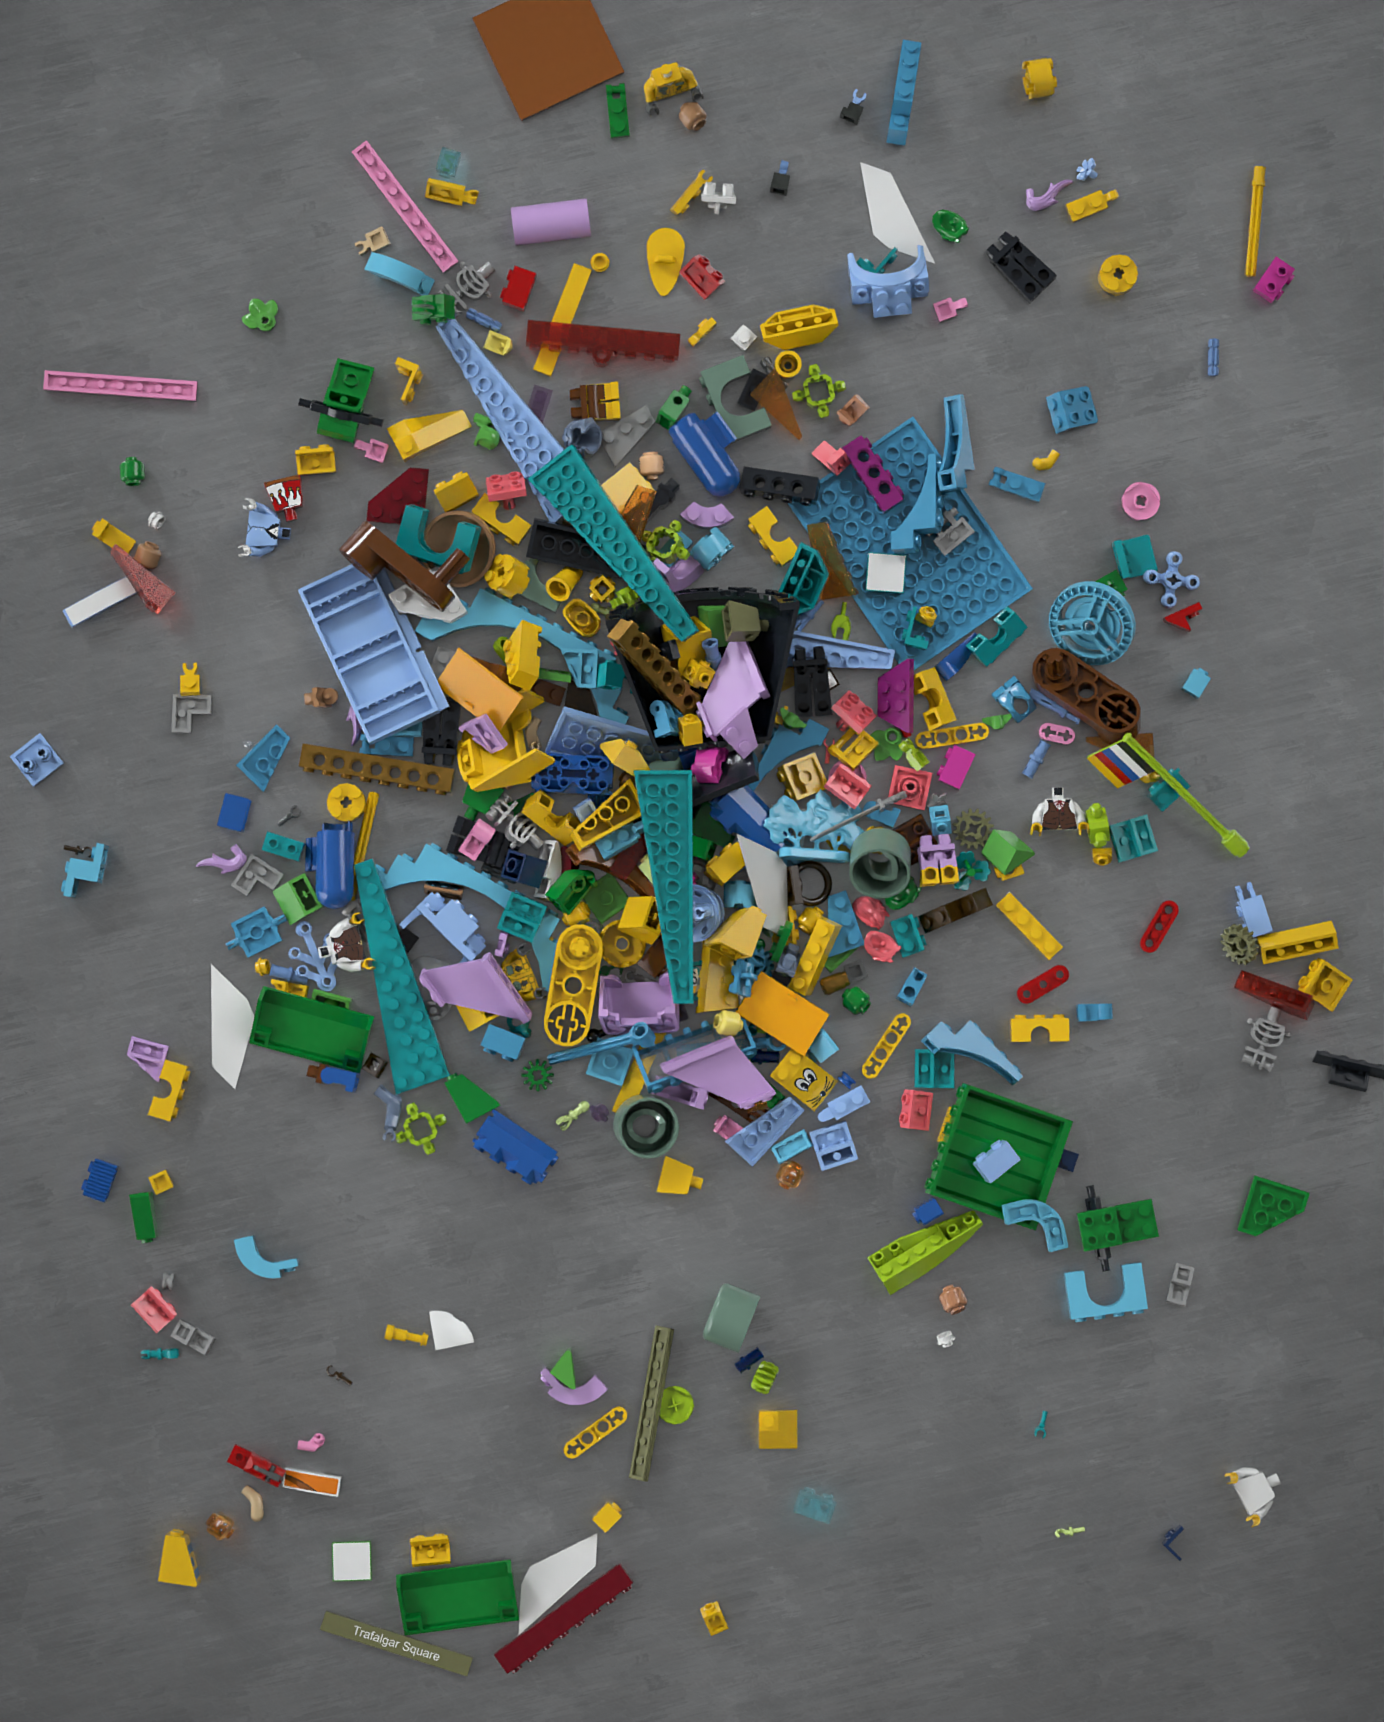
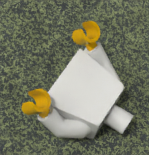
M1245 1467L1231 1473H1225V1477L1230 1476L1231 1478L1227 1484L1234 1485L1248 1514L1251 1515L1246 1518V1521L1253 1520L1251 1528L1258 1526L1260 1520L1268 1513L1273 1504L1275 1495L1272 1488L1281 1484L1277 1474L1275 1473L1266 1478L1262 1471H1258L1256 1468Z

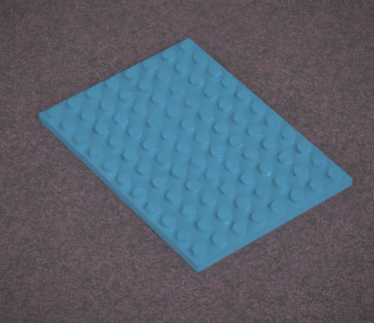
M911 417L873 443V447L870 448L874 455L878 454L882 459L883 463L881 466L883 469H888L894 479L891 481L895 487L898 485L903 491L904 495L902 496L903 501L883 514L852 465L849 464L838 476L831 472L820 480L816 505L804 506L800 502L793 501L787 504L887 649L895 650L894 659L900 664L906 659H914L915 671L1030 592L1033 588L964 489L951 492L941 491V496L944 500L941 515L946 510L949 511L955 507L959 513L953 518L958 521L963 517L975 532L946 556L933 543V540L938 537L936 533H933L930 537L926 534H919L922 540L919 553L900 554L907 555L904 594L865 591L868 552L896 554L891 550V531H895L903 523L918 500L926 478L928 455L937 454L943 460L916 419ZM860 453L858 459L861 462H866L869 460V456L866 453ZM871 469L869 470V476L877 478L879 471ZM881 485L879 491L882 494H887L890 492V488L887 485ZM947 522L941 527V530L943 532L951 527V524ZM913 606L917 607L915 617L919 609L926 606L933 608L937 614V618L931 628L915 619L913 622L910 637L914 638V635L925 637V641H929L927 650L905 646V640H901L903 630L908 629L909 622L906 621L908 610L912 611Z

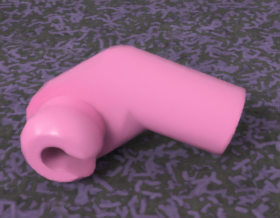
M317 1433L310 1441L299 1440L297 1450L315 1452L324 1444L325 1438L322 1434Z

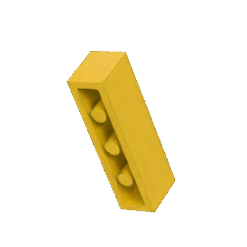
M826 917L818 918L788 988L804 996L812 995L842 925Z
M1332 920L1256 936L1258 939L1257 944L1259 945L1258 951L1263 964L1339 948L1337 932Z

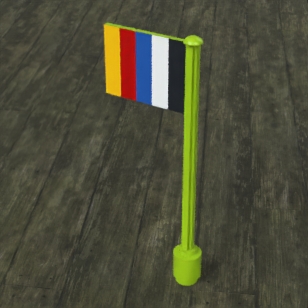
M1126 733L1122 740L1087 756V759L1117 789L1156 771L1222 836L1221 843L1234 856L1242 857L1248 852L1250 848L1247 845L1248 842L1235 829L1227 830L1131 736V733Z

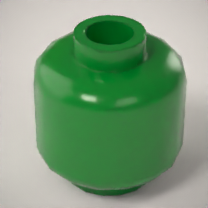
M127 457L126 461L120 464V479L126 486H138L145 479L144 463L137 460V457Z
M859 987L847 988L842 994V998H844L842 1002L843 1007L854 1015L864 1014L871 1005L869 994Z

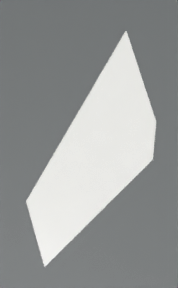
M860 162L873 235L888 248L893 249L896 247L897 251L917 258V245H921L924 249L925 260L935 264L892 174Z
M736 834L757 907L762 910V913L767 915L763 927L777 933L780 925L784 926L786 920L788 921L787 866L776 852Z
M211 964L212 1067L236 1089L253 1026L254 1014L248 999Z
M597 1534L529 1567L521 1584L519 1635L596 1566Z

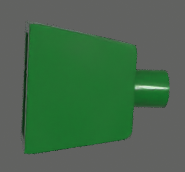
M682 385L679 391L673 390L659 410L655 423L669 431L670 427L679 421L690 402L688 397L692 390L685 385Z
M468 784L462 803L469 806L464 817L474 821L479 812L485 815L491 810L490 807L496 804V800L501 798L505 790L496 788L476 792Z
M692 835L693 857L709 862L714 857L717 845L710 840Z

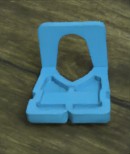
M1016 676L1010 678L1004 683V686L999 687L992 693V697L1011 713L1017 723L1021 722L1037 708L1033 699ZM1017 698L1027 701L1028 709L1023 714H1019L1014 709V700Z

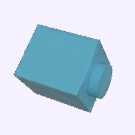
M1194 668L1181 690L1198 699L1211 679L1208 677L1209 673L1201 668H1198V670Z

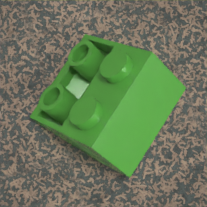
M306 873L297 876L272 891L290 926L324 908L317 900L315 889Z

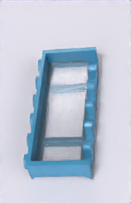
M741 1017L743 1028L741 1032L734 1036V1040L748 1059H752L754 1055H757L756 1046L745 1019ZM703 1021L701 1028L691 1031L690 1027L684 1028L683 1035L673 1038L672 1034H667L664 1042L653 1043L642 1050L637 1051L636 1046H632L633 1055L648 1093H659L666 1087L678 1086L683 1082L664 1073L660 1067L661 1063L727 1036L718 1034L713 1024L709 1025L708 1021Z

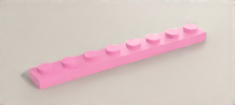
M366 140L351 151L443 274L459 262L368 141Z
M45 370L43 389L47 391L197 401L198 382Z

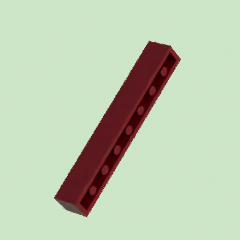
M618 1563L495 1652V1658L507 1674L509 1672L516 1673L522 1668L521 1664L526 1660L531 1662L538 1656L537 1652L541 1649L546 1651L554 1645L552 1641L556 1638L563 1639L569 1634L568 1630L573 1626L578 1628L585 1623L584 1618L588 1615L593 1617L601 1611L599 1607L605 1603L607 1606L616 1600L615 1596L620 1592L625 1594L632 1589L631 1584H633V1580L621 1563Z

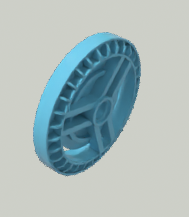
M1084 581L1068 586L1055 599L1049 613L1050 632L1058 647L1070 652L1088 665H1104L1116 661L1127 651L1134 639L1136 622L1131 606L1118 591L1103 583ZM1090 595L1074 600L1067 608L1065 618H1062V611L1066 602L1077 596ZM1109 603L1115 610L1109 609L1107 604ZM1122 622L1123 634L1121 641L1118 644L1115 640L1117 639L1120 633Z

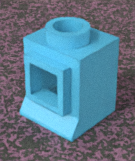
M948 805L929 807L932 835L952 834ZM942 814L945 815V816L935 817V815H942Z

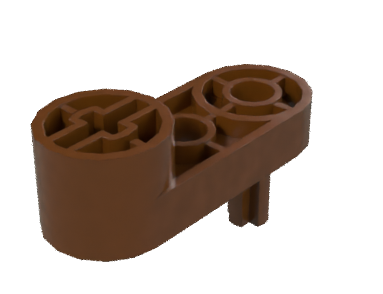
M363 521L339 548L340 553L366 577L374 580L385 567L440 612H443L455 599V595L447 585L470 560L463 551L457 548L433 575L367 521Z
M1050 648L1044 650L1036 657L1032 669L1035 687L1043 695L1094 728L1098 736L1107 744L1111 745L1122 740L1126 733H1131L1134 739L1137 737L1141 726V708L1138 700L1130 692L1064 649ZM1084 689H1090L1094 692V695L1090 698H1083L1079 695V692Z

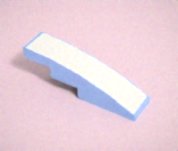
M132 573L63 610V613L72 628L141 592L142 588Z

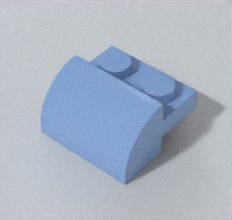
M846 1120L809 1132L822 1171L858 1160Z

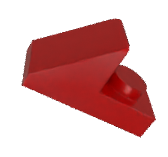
M1197 602L1164 617L1163 621L1190 632L1191 628L1186 617L1188 616L1191 619L1200 615L1198 611H1201L1203 608L1200 602Z

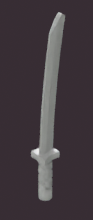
M902 791L884 800L879 798L875 806L810 838V841L813 842L878 809L881 813L885 807L907 798V794L905 791Z

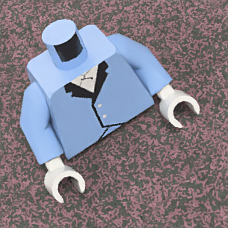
M245 498V500L250 502L249 507L243 506V508L250 511L246 545L238 547L244 549V554H238L239 557H261L272 552L274 547H278L279 539L290 540L291 528L280 527L281 520L276 512L264 504L255 502L252 498Z

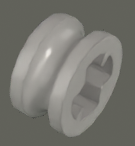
M164 1273L162 1290L168 1288L169 1291H172L175 1274L168 1275Z

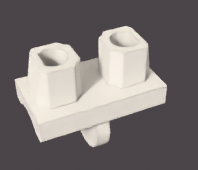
M705 182L704 189L700 193L701 201L708 202V208H714V214H719L720 209H727L726 203L736 204L733 184L725 183L723 184L722 192H715L716 183Z

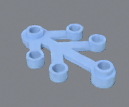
M302 921L297 924L295 931L298 936L304 938L311 956L302 953L297 947L291 948L288 955L291 959H298L316 967L318 971L317 974L309 971L307 966L300 965L296 968L297 976L306 977L317 982L318 988L322 991H331L336 985L334 972L337 965H332L331 962L326 971L324 967L326 958L321 959L319 957L318 950L311 936L312 926L309 922ZM303 925L307 926V932L302 931L301 927ZM329 933L323 937L322 946H327L326 937L329 936ZM292 950L297 951L298 955L296 957L292 955ZM299 968H304L305 974H300ZM325 978L329 979V985L324 984Z

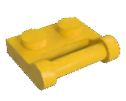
M849 726V730L834 745L831 744L827 750L832 756L837 757L854 771L878 746L879 742L863 730L858 734ZM854 734L858 735L856 740L844 752L840 750Z

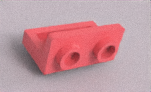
M843 764L839 765L824 786V788L854 810L872 787L866 779L859 777L851 768Z
M151 1286L131 1306L157 1334L175 1318L177 1313L174 1306L162 1298L161 1292Z

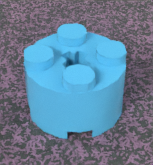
M716 526L710 530L711 533L709 535L707 534L705 537H702L689 552L707 571L715 567L722 560L721 557L730 552L734 547L732 542Z
M744 880L727 881L724 884V908L741 909L751 906L757 907L751 883Z

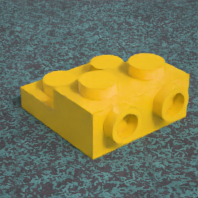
M816 753L809 754L777 768V778L779 782H783L786 788L784 795L795 802L818 793L820 789L822 791L826 790L824 786L827 783V779Z
M1318 957L1317 960H1313L1310 963V971L1307 976H1303L1299 980L1298 985L1300 987L1298 990L1333 1012L1353 979Z

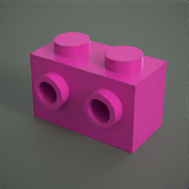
M1275 257L1252 291L1270 303L1274 299L1278 301L1284 293L1281 290L1284 284L1289 285L1295 277L1292 274L1295 269L1278 257Z

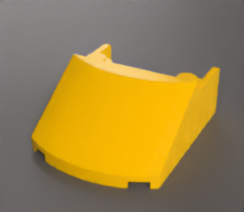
M526 689L518 691L524 698L500 731L508 745L491 754L482 745L472 740L474 736L466 730L463 731L462 738L458 740L457 744L458 765L464 781L469 784L472 790L480 792L532 782L531 776L555 763L553 757L536 748L528 753L526 752L523 729L531 722V710L544 703L543 697Z

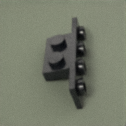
M1317 1050L1312 1062L1331 1067L1329 1084L1366 1092L1369 1076L1384 1079V1065L1382 1064L1376 1065L1365 1060H1355L1345 1055L1338 1056L1330 1054L1328 1051Z

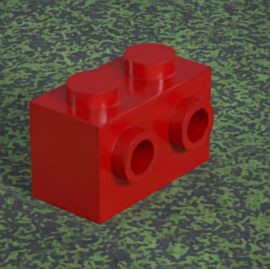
M514 266L513 270L510 269L506 279L509 283L507 288L503 287L500 298L503 299L502 304L524 312L537 274L518 266Z

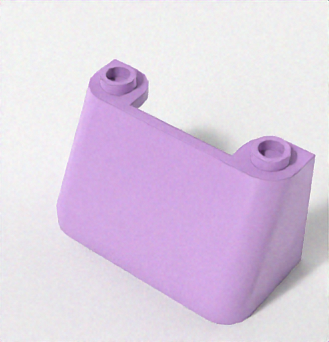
M668 972L660 975L659 981L622 983L620 978L613 974L600 976L598 1017L603 1031L609 1035L626 1034L638 1022L646 1023L654 1033L678 1031L679 1004H673Z

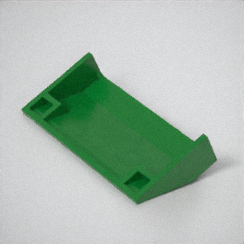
M263 986L257 1000L249 1043L360 1074L375 1016Z
M511 1559L396 1575V1589L405 1636L519 1620Z

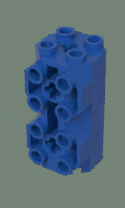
M548 753L547 755L555 759V763L536 773L535 776H532L531 788L535 789V792L541 789L545 793L611 796L612 791H609V789H613L614 766L610 764L611 761L608 757L599 755L583 756Z
M748 785L710 801L711 817L716 821L719 820L728 834L737 833L774 852H777L784 845L783 842L776 844L770 839V831L764 827L765 819L769 817L770 808ZM789 828L788 831L792 835L793 831Z
M493 1109L492 1113L494 1116L490 1115L487 1117L476 1134L479 1138L472 1140L475 1143L473 1147L482 1153L484 1151L490 1153L489 1158L498 1164L501 1161L507 1164L505 1168L513 1174L518 1172L523 1176L521 1179L529 1185H532V1183L537 1184L538 1181L542 1183L548 1175V1172H546L548 1166L553 1167L559 1157L556 1155L558 1151Z

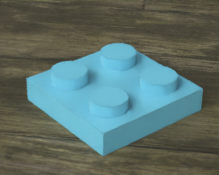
M621 1046L592 1054L586 1074L622 1086L633 1055L632 1049Z

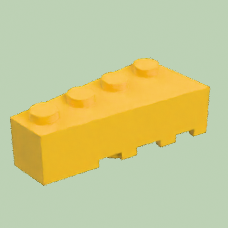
M629 778L572 831L570 836L579 852L641 818L637 790L631 779Z
M702 944V967L699 973L700 987L697 992L698 1006L696 1007L695 1014L739 1008L738 995L729 992V984L734 982V976L731 973V968L734 965L733 959Z

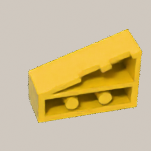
M524 620L519 623L509 640L507 639L504 642L503 650L509 683L530 691L539 677L540 657L537 656V648L541 647L538 635L542 632V627Z

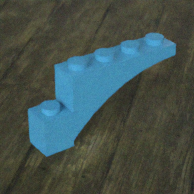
M902 41L886 143L904 146L906 144L922 42Z
M964 394L943 398L946 437L943 460L940 470L937 472L940 491L951 492L967 488L965 472L975 470Z
M937 454L928 455L925 482L915 506L903 523L895 531H891V550L896 554L919 553V547L922 544L919 534L941 533V526L944 525V519L941 515L944 500L939 489L937 472L940 470L942 459Z
M811 719L808 722L803 721L807 726L799 729L802 732L801 735L782 725H779L778 728L774 727L770 744H765L760 753L763 757L758 762L759 781L748 786L754 792L763 778L783 760L813 746L821 747L829 729Z
M971 1020L955 1035L952 1033L951 1027L941 1021L921 1040L933 1054L936 1052L954 1053L985 1064L1003 1076L1012 1086L1023 1077L1020 1074L1019 1068L1012 1065L1007 1060L1006 1054L999 1051L994 1046V1042L989 1037H986L981 1032L980 1027L976 1023H972Z

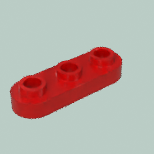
M1164 901L1152 918L1140 939V947L1144 952L1152 953L1156 951L1179 912L1178 905L1174 901ZM1166 907H1171L1172 912L1170 914L1165 912ZM1157 923L1162 925L1161 930L1155 928ZM1147 940L1153 942L1151 947L1146 946Z
M1056 965L1020 986L1017 990L1018 1000L1021 1003L1029 1004L1062 985L1069 978L1068 969L1063 965ZM1057 971L1063 972L1062 978L1056 976ZM1041 981L1047 983L1045 988L1040 987ZM1025 990L1030 992V996L1028 998H1025L1023 996V992Z

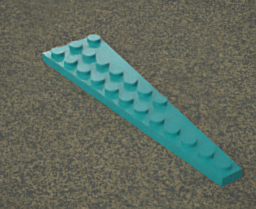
M571 444L528 478L533 486L551 502V505L586 539L588 544L641 597L643 602L663 620L664 624L681 642H685L699 631L574 445Z
M634 770L673 1004H693L692 770Z
M372 858L355 864L354 868L370 956L375 960L372 961V966L375 967L373 970L395 1093L397 1095L448 1077L450 1072L374 859Z

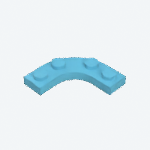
M1033 1199L1019 1200L1001 1205L1006 1225L1025 1220L1037 1221L1044 1229L1049 1252L1069 1248L1064 1223L1059 1214L1049 1205Z

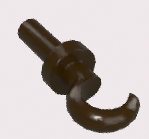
M64 845L63 850L75 852V855H78V853L83 854L85 849H89L92 853V848L87 846L80 849L78 845L77 847Z
M333 1366L327 1367L326 1373L328 1376H336V1380H342L349 1386L352 1385L353 1382L343 1376V1372L339 1373L336 1371L334 1374H330L329 1368Z

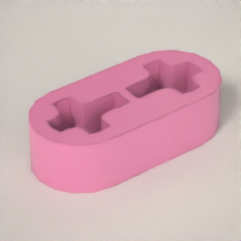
M1045 723L1039 729V736L1046 741L1068 745L1075 739V733L1069 727ZM1048 726L1050 731L1056 732V734H1049L1048 737H1045V733L1042 730ZM1069 731L1071 738H1068L1067 741H1064V737L1058 736V733L1063 734Z

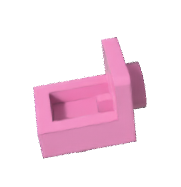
M724 1115L716 1120L713 1131L727 1140L742 1130L743 1127L730 1117Z

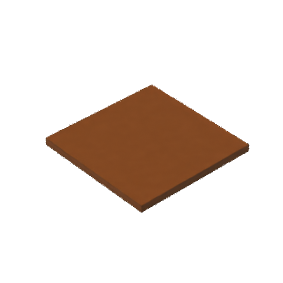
M509 0L472 18L521 121L624 73L590 0Z

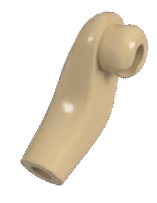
M535 716L532 717L530 724L525 729V736L530 751L535 748L538 750L542 748L537 736V730L542 720Z
M247 1485L241 1493L251 1503V1519L255 1522L261 1521L264 1516L262 1496Z

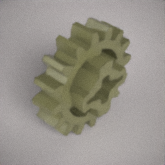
M969 808L967 814L962 811V817L956 816L958 823L952 824L956 827V830H953L952 833L958 835L955 841L960 839V846L967 844L968 850L971 845L974 846L975 850H977L978 844L984 847L983 841L988 840V835L992 833L989 829L994 827L993 824L988 823L991 817L985 818V811L979 814L978 808L975 812H972V809ZM970 816H976L981 820L978 822L973 821ZM964 821L965 829L960 832V825ZM970 824L972 826L981 824L976 829V834L973 832L965 834L970 828ZM985 826L986 832L982 837L980 834L981 828ZM967 836L973 837L976 842H970L965 838Z
M1233 924L1223 930L1224 933L1221 934L1223 940L1220 943L1225 946L1222 950L1227 951L1226 957L1231 956L1232 962L1237 960L1238 965L1242 963L1246 965L1256 959L1255 956L1259 954L1256 949L1259 948V945L1255 944V941L1258 939L1252 937L1253 931L1249 933L1248 927L1242 928V924Z

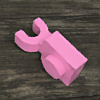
M950 297L934 303L933 306L939 322H943L958 316L956 310L968 307L966 298L952 302Z
M372 438L370 443L356 439L354 448L366 451V458L383 463L389 447L388 444Z

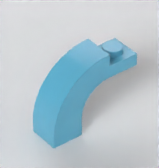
M374 252L371 253L364 269L377 277L401 284L422 296L429 295L435 281L425 275L424 272L408 264Z
M254 1235L234 1239L239 1259L247 1269L256 1275L265 1278H281V1269H284L285 1273L295 1271V1267L299 1266L298 1258L280 1262H271L264 1259L258 1252Z

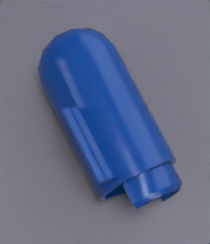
M718 411L706 420H700L696 413H690L671 426L669 434L673 438V444L706 490L717 497L733 493L739 485L740 472L724 448L737 438Z
M349 820L345 824L323 823L322 831L317 832V837L306 838L305 872L316 871L315 892L317 900L323 906L330 909L345 907L353 897L355 833L352 832L353 823Z

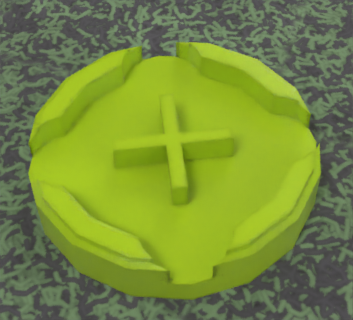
M680 1386L665 1388L659 1417L666 1423L673 1425L688 1420L694 1408L693 1398L689 1391Z

